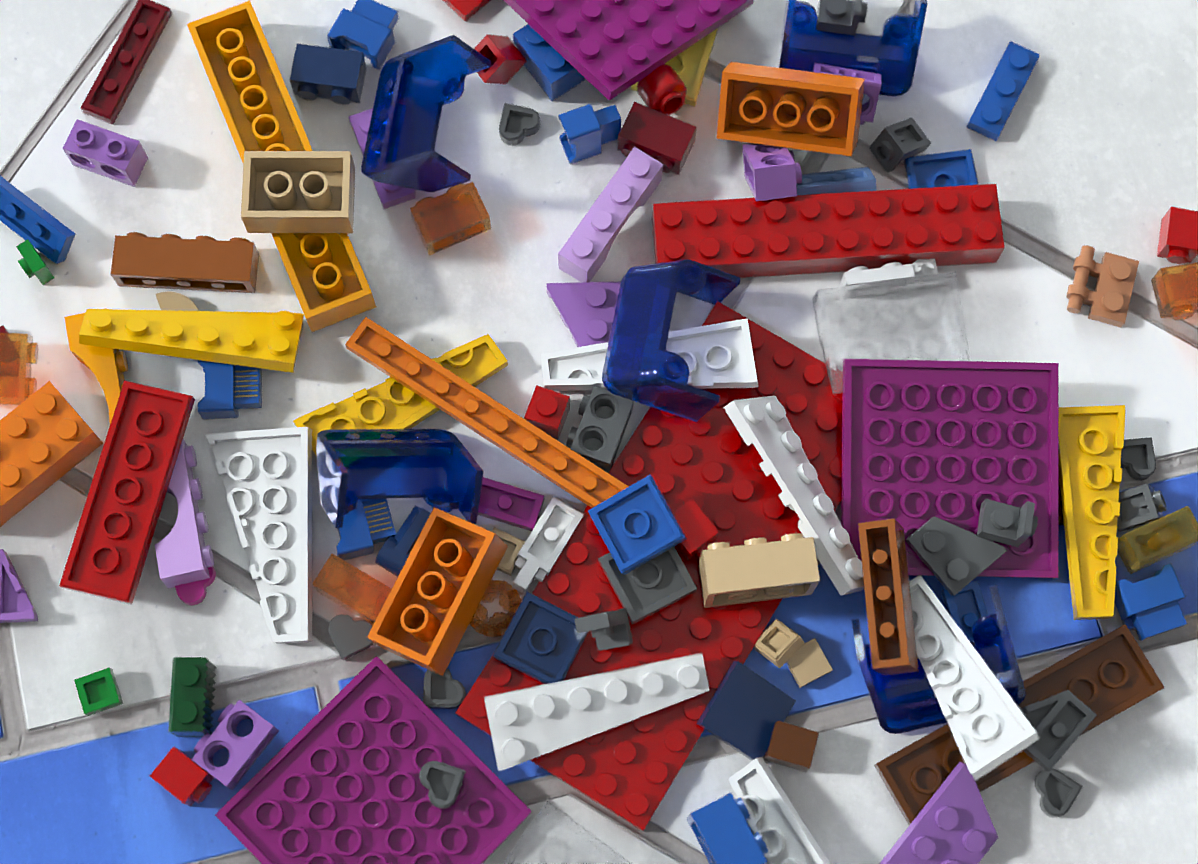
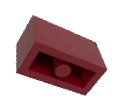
M634 102L618 135L617 150L627 157L632 149L636 147L662 163L663 173L673 172L679 175L695 142L697 127Z

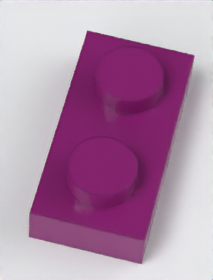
M476 475L466 505V512L532 531L537 524L545 496Z

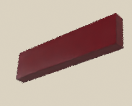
M151 0L137 1L81 106L83 113L112 125L115 123L172 15L169 7Z

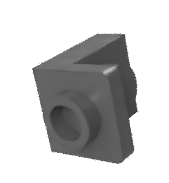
M819 0L816 30L855 36L858 23L865 22L868 4L862 2V0Z
M911 117L885 127L870 145V150L885 171L891 172L902 160L924 152L931 142Z
M1144 484L1119 493L1120 515L1117 518V531L1121 532L1153 521L1157 523L1165 521L1162 512L1167 511V506L1160 490L1155 491L1151 485Z
M985 499L981 503L977 537L1019 547L1028 537H1032L1036 531L1038 518L1034 516L1035 503L1027 501L1019 508Z
M626 608L574 619L577 633L591 631L592 638H596L599 650L627 646L633 643Z

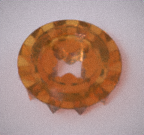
M491 579L469 624L475 631L484 636H503L522 601L518 591L512 588V585L506 581ZM500 594L498 597L499 605L504 611H507V614L495 612L487 622L489 618L488 610L480 603H492Z

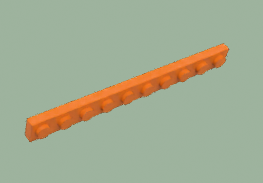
M365 317L345 345L348 350L589 507L593 508L629 487L369 318Z

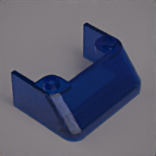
M787 0L779 68L813 72L814 63L881 74L879 95L901 96L908 92L912 86L928 5L927 0H915L913 14L897 13L887 18L883 25L882 36L856 33L854 36L817 31L816 9L807 2Z
M454 34L388 60L379 75L361 165L362 173L375 182L429 193L470 181L471 174L434 151L442 106L458 100L464 92L466 76L489 68L491 61Z
M692 260L640 265L629 269L620 283L602 372V381L605 388L614 395L695 422L702 418L719 403L720 395L687 385L689 378L687 362L680 355L666 350L676 292L715 305L717 301L721 303L740 284L741 278Z
M442 429L323 430L317 434L316 455L320 500L322 507L335 528H343L344 515L357 508L358 499L423 498L432 509L435 507L446 513L451 512L453 509H459L468 522L477 524L484 471L452 432Z
M997 585L990 586L996 614L981 617L973 624L972 636L974 641L970 643L1018 706L1025 699L1026 691ZM859 618L852 620L858 663L882 729L892 734H900L948 723L918 656V671L890 675L879 674L872 669L870 644H867Z

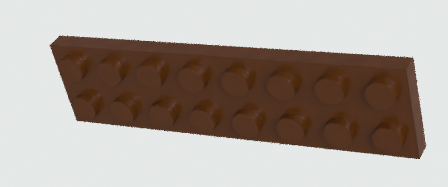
M1124 624L1006 690V692L1017 707L1022 709L1069 690L1097 714L1081 733L1082 735L1165 687L1128 627ZM946 724L881 760L874 766L906 822L910 825L958 763H966L949 724ZM1023 750L977 779L975 782L979 792L1035 761Z

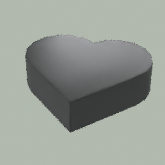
M504 103L499 125V136L505 144L517 145L523 141L525 136H532L538 132L540 117L534 109Z
M1152 437L1124 440V446L1121 450L1120 468H1125L1130 477L1135 480L1142 481L1147 479L1156 469Z
M340 614L331 619L328 630L341 659L344 661L373 645L374 642L367 638L373 626L367 621H354L352 617Z
M446 669L443 676L427 670L424 676L423 703L432 709L458 708L466 697V690L462 683L452 679L448 669Z
M430 761L423 765L419 775L420 781L429 790V800L435 807L447 809L455 804L466 770L438 761Z
M1054 768L1048 772L1046 770L1040 771L1034 780L1035 788L1041 795L1040 808L1049 817L1065 815L1083 787Z

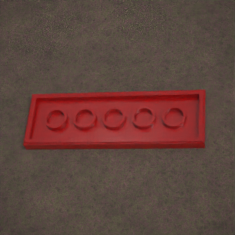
M124 380L59 584L60 587L126 604H133L195 401L193 396Z

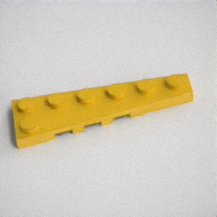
M86 309L79 332V344L293 373L304 314L291 313L289 311L275 313Z
M489 334L452 349L441 357L432 358V360L474 387L508 366L507 359ZM389 377L379 385L367 390L364 388L353 393L354 396L336 404L334 402L295 419L293 422L296 427L308 426L312 429V451L333 480L440 409Z
M1125 405L1058 407V473L1074 620L1110 619L1114 616L1115 558L1118 549V537L1116 535L1117 518L1120 515V502L1118 501L1119 484L1122 480V468L1120 467L1121 450L1124 446Z

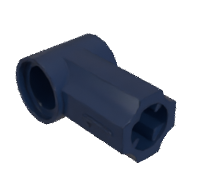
M415 505L394 537H389L376 557L375 563L398 577L431 513Z

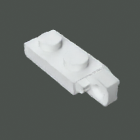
M919 259L913 264L906 265L892 262L883 265L881 268L868 269L864 266L854 267L843 274L840 283L841 295L844 298L909 290L913 285L936 283L939 278L935 259Z
M553 496L517 555V561L514 566L521 571L514 580L512 588L525 594L534 578L542 582L545 576H548L584 513Z

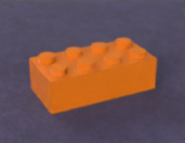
M730 62L722 71L717 139L852 156L858 143L865 78Z
M50 381L0 420V527L103 444L100 438Z
M434 507L367 638L381 648L443 676L508 546L496 533Z

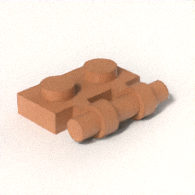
M1087 245L1082 246L1080 256L1075 258L1073 270L1076 271L1073 284L1069 285L1066 297L1069 299L1067 311L1080 313L1082 304L1089 305L1091 307L1088 319L1122 327L1126 321L1139 261L1105 252L1101 263H1097L1093 260L1095 248ZM1089 276L1097 278L1094 291L1086 287Z

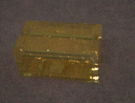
M1186 506L1122 535L1118 539L1117 552L1127 571L1133 574L1178 552L1195 546L1198 543V522L1191 509Z

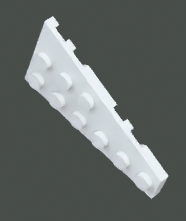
M307 426L206 434L208 443L212 446L217 461L215 465L218 474L222 477L227 492L226 499L242 548L245 549L250 563L248 567L252 579L255 580L261 597L260 604L273 643L312 642V429Z

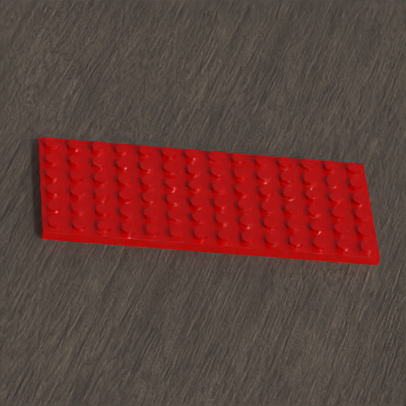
M717 301L702 326L746 319V317ZM748 319L759 387L661 389L608 472L627 486L633 485L648 475L653 476L672 512L693 499L719 532L714 543L729 542L730 547L745 545L744 541L753 538H766L767 542L781 541V537L784 535L801 533L798 528L800 518L797 513L788 506L785 507L778 496L782 493L779 484L772 474L769 476L765 475L759 465L764 460L754 444L746 445L726 413L724 407L733 400L776 396L778 401L784 406L786 417L794 432L799 436L802 448L810 464L816 469L817 478L825 494L831 499L834 511H836L842 501L843 373ZM588 505L583 512L584 516L548 576H545L542 582H538L531 593L578 618L623 609L598 562V558L610 552L588 513V510L592 509ZM676 545L674 547L697 587V591L633 625L629 620L633 639L631 645L599 650L596 638H592L591 631H589L564 681L701 653L703 655L709 691L529 760L641 831H644L703 733L704 728L699 726L697 722L733 661H739L744 664L782 599L704 608L698 568L700 559L695 556L687 561ZM492 655L456 711V715L491 736L484 697L545 684L496 660Z

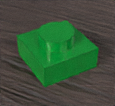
M28 239L16 246L23 258L18 260V263L29 278L35 275L42 285L55 278Z
M110 667L74 680L82 709L86 716L123 704L113 669Z

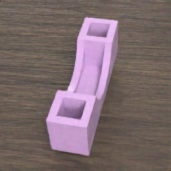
M636 147L632 149L558 253V266L560 270L580 282H590L606 260L608 252L625 222L637 208L645 205L662 181V163Z
M184 439L182 440L167 492L172 494L178 503L177 520L170 533L155 544L160 579L167 588L210 578L208 567L214 566L210 545L205 546L203 533L208 532L206 515L204 511L199 512L197 501L203 499L199 479H194L192 467L197 466L196 454L193 446H187Z

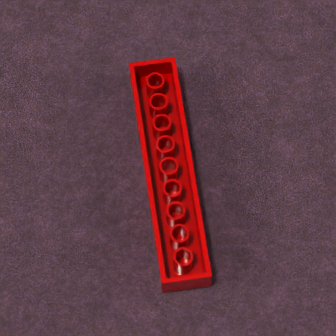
M996 184L809 194L756 201L755 198L654 203L652 211L657 281H696L848 272V270L859 266L874 269L881 268L883 265L892 262H899L902 265L913 264L919 259H935L936 266L996 263L1005 248Z

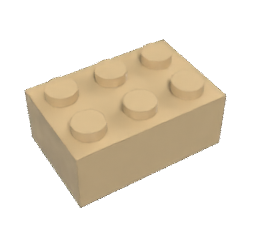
M244 151L241 219L248 233H353L355 165L351 151Z
M801 533L784 535L781 537V541L767 542L766 538H753L744 541L745 545L730 547L729 542L713 543L708 545V550H702L698 568L704 608L812 595L820 582L813 537L803 538Z

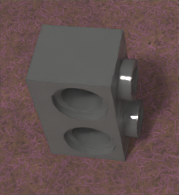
M594 386L591 395H584L578 410V415H581L582 419L578 428L572 426L566 446L602 470L609 472L631 417L634 399ZM607 406L614 411V414L609 418L603 419L598 417L595 411L599 407ZM589 438H596L601 441L602 446L598 450L590 451L583 446V443Z

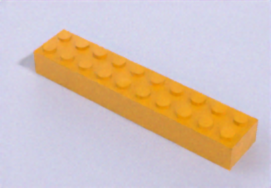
M249 0L187 23L242 162L244 163V151H313L251 1ZM271 233L311 332L376 308L371 289L347 233Z

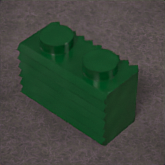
M206 657L173 658L168 732L176 737H203L207 733L212 734L210 729L213 725L210 722L214 719L211 716L214 710L211 707L215 705L212 702L215 698L212 693L216 690L213 687L216 683L213 680L216 676L213 671L217 667Z

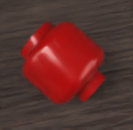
M664 64L638 82L637 93L647 107L666 115H671L683 106L687 87L673 67Z

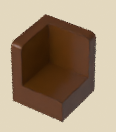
M777 721L774 725L769 748L765 753L764 760L807 772L811 767L819 732Z

